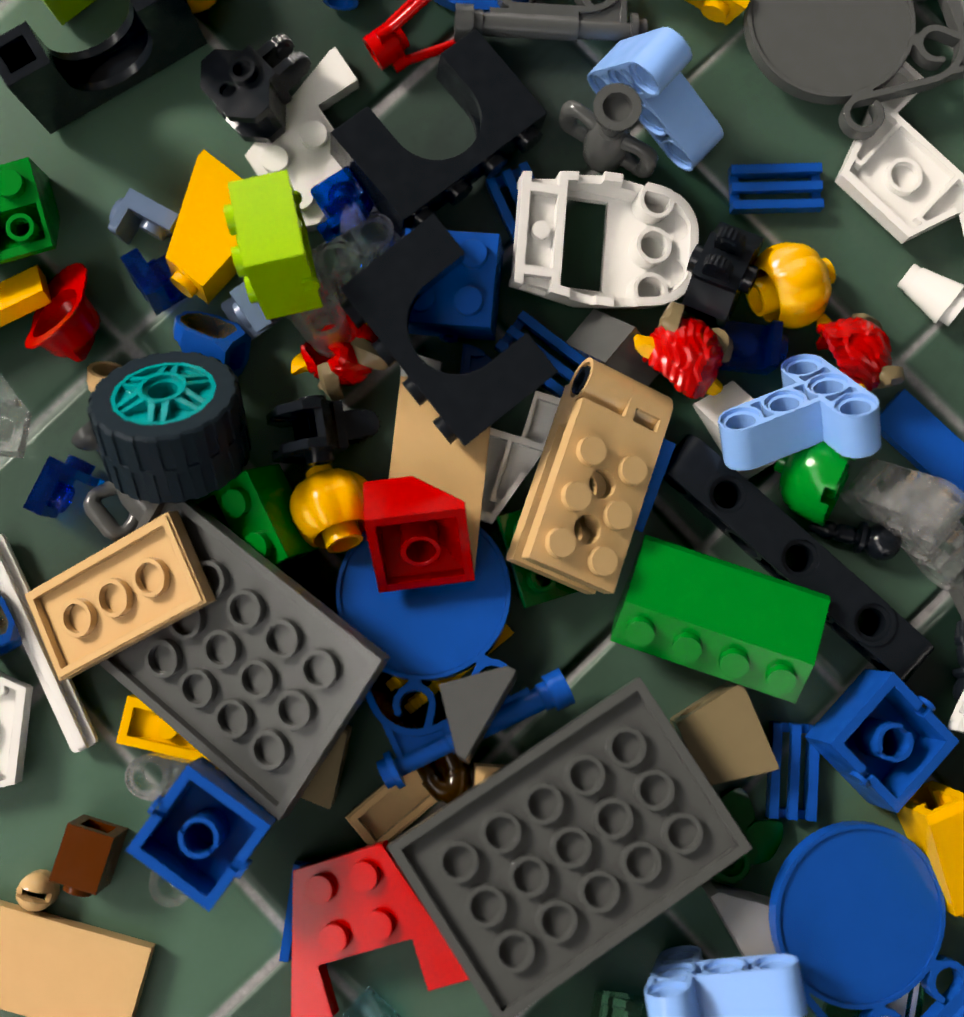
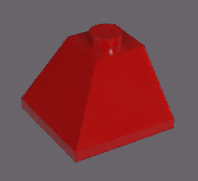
M414 476L363 482L364 525L379 593L475 581L465 502Z

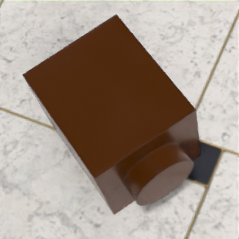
M85 814L69 822L49 881L63 885V890L74 896L89 897L92 894H98L112 881L129 828Z

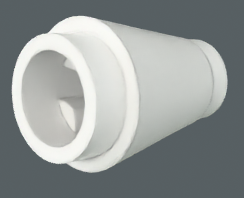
M915 263L897 285L935 324L939 320L946 326H949L964 307V284L928 269L921 268Z

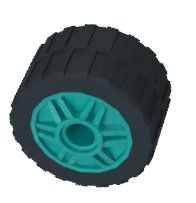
M170 351V353H156L140 359L137 358L111 371L106 378H103L95 386V390L90 394L87 410L109 481L114 483L115 488L119 492L129 495L130 498L157 504L173 502L174 504L195 498L199 499L215 490H220L230 480H234L242 472L243 466L247 465L249 461L251 441L239 380L228 365L221 363V360L214 357H207L195 352Z

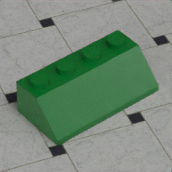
M645 534L615 611L610 641L796 704L815 665L831 600L829 595Z

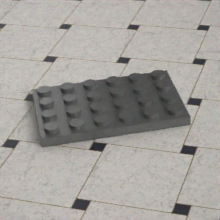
M192 499L174 504L173 502L163 504L149 503L135 530L166 512L178 511L216 601L99 664L280 821L290 815L391 657Z
M636 677L387 844V848L492 1017L517 1016L753 849L640 677Z

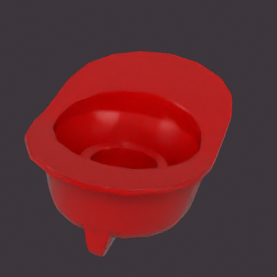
M73 263L65 267L48 284L52 302L35 311L31 330L24 343L25 348L35 349L41 347L54 356L60 358L68 357L75 362H81L87 358L94 343L101 319L85 295L88 270L83 263Z

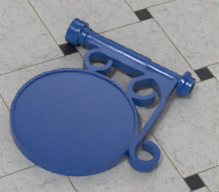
M481 527L479 529L475 581L379 593L365 530L362 532L363 541L358 546L347 551L339 569L336 583L338 616L391 657L382 672L399 679L408 680L404 686L398 689L394 696L392 705L394 714L397 717H402V701L411 692L423 693L429 702L424 728L410 729L391 722L382 713L371 689L365 696L373 714L381 722L397 757L394 758L391 751L388 750L383 753L384 758L376 762L387 789L397 786L398 789L405 787L406 784L403 776L452 752L453 754L456 753L448 720L444 719L434 724L437 710L436 697L430 688L422 682L447 679L470 669L474 665L476 666L471 675L482 673L489 668L508 666L499 659L488 657L487 654L499 640L509 616L511 605L510 576L500 549ZM557 668L541 676L542 681L535 684V688L529 690L527 687L511 696L509 693L483 740L545 709L549 711L556 708L557 711H560L574 704V696L561 670Z
M843 821L830 824L803 839L787 856L775 878L769 901V928L776 953L791 954L798 958L807 1007L816 1017H828L809 995L810 993L830 1005L845 1009L862 1010L859 1017H902L887 1004L906 995L921 981L924 991L936 1000L921 1017H964V966L949 956L938 955L946 926V904L934 870L924 852L904 835L885 826L866 821ZM950 967L953 972V980L949 988L941 995L936 988V978L940 971Z

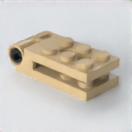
M593 358L585 359L576 369L570 384L565 385L505 560L586 595L596 594V591L603 594H614L671 418L673 400Z

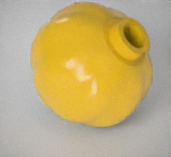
M791 242L779 243L768 247L758 256L754 266L760 269L750 293L746 294L748 304L754 314L759 317L763 316L772 325L788 329L802 328L817 321L829 303L832 293L831 284L836 280V272L831 261L828 258L821 259L817 251L806 244Z
M330 464L313 466L305 473L306 479L294 488L290 496L289 509L293 522L300 535L310 546L327 549L329 553L348 551L363 541L362 532L365 530L363 482L367 480L350 470L343 468L333 469Z

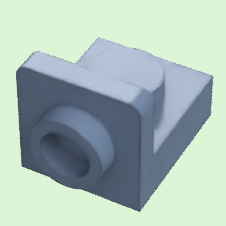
M129 188L125 197L120 198L113 205L109 216L108 230L126 244L131 243L139 228L150 236L164 242L167 236L172 238L179 214Z
M244 282L229 291L231 297L221 304V308L228 319L239 324L251 337V341L284 319L283 316L266 320L259 302L250 303Z

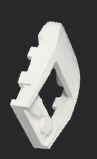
M532 171L522 172L516 187L518 196L509 287L570 307L599 309H649L671 303L686 293L691 279V272L687 271V265L695 246L699 244V226L692 207L680 194L670 188L652 182H647L644 186L623 179L624 174L605 171L603 175H579L580 171H560L555 179H532ZM567 199L606 205L599 291L569 288L561 285Z

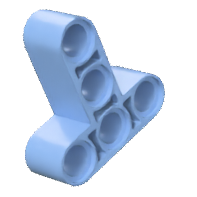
M661 27L620 40L587 74L590 87L597 94L603 87L612 83H623L631 86L638 93L642 101V112L639 121L676 166L684 171H692L723 138L724 132L717 119L681 73L692 60L691 48L679 33L669 27Z
M798 354L785 359L781 364L783 388L724 411L718 418L723 461L728 468L737 471L756 469L822 441L838 454L848 458L868 457L877 453L881 448L878 398L822 357L814 354Z
M681 945L661 951L644 988L648 1017H805L808 1013L799 961L796 956L791 954H765L703 960L701 948L698 946Z

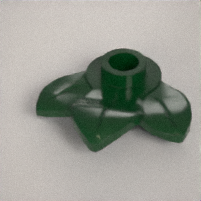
M742 787L729 790L720 799L753 849L712 877L724 884H733L741 881L750 871L751 865L769 861L776 853L783 836V823L781 821L771 819L755 820L752 802Z

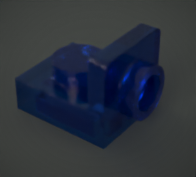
M350 166L343 167L314 185L311 189L312 196L324 213L316 227L326 243L367 220L374 207V203Z
M135 248L121 256L120 259L131 280L156 316L187 298L170 281L172 274L165 258L166 254L157 260L152 259L146 262L138 249Z
M773 320L768 325L728 321L725 327L721 325L717 327L726 331L733 340L734 345L730 361L722 363L719 370L768 375L779 366V363L786 359L789 339L787 335H782L783 321Z
M69 454L66 461L49 456L23 508L40 516L57 518L59 512H64L74 498L75 488L72 486L75 480L93 487L103 484L105 480L92 474L96 466Z

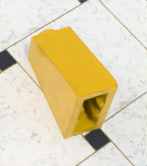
M203 150L197 156L165 258L172 274L170 277L172 284L185 296L192 298L194 295H197L209 304L237 273L231 253V247L238 246L236 235L232 236L229 232L223 206L231 204L228 182L242 180V178L206 150Z
M932 780L922 784L896 814L907 838L915 843L928 857L944 894L946 911L955 917H964V793Z

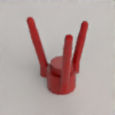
M407 0L382 25L362 38L368 52L382 71L392 65L396 73H399L411 64L440 55L456 43L452 39L405 55L404 50L410 46V43L401 27L432 0Z

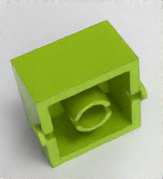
M288 170L228 182L231 204L224 205L223 209L229 232L232 236L236 235L238 246L231 247L232 258L238 277H244L250 303L259 302L266 320L322 308L320 281L317 278L308 231L299 206L302 202V195L300 192L294 191Z

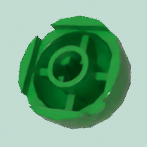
M822 441L814 446L776 460L774 471L781 473L779 491L783 502L792 512L802 518L824 526L825 520L830 517L849 477L850 465L848 463L850 460L855 462L856 458L844 457Z

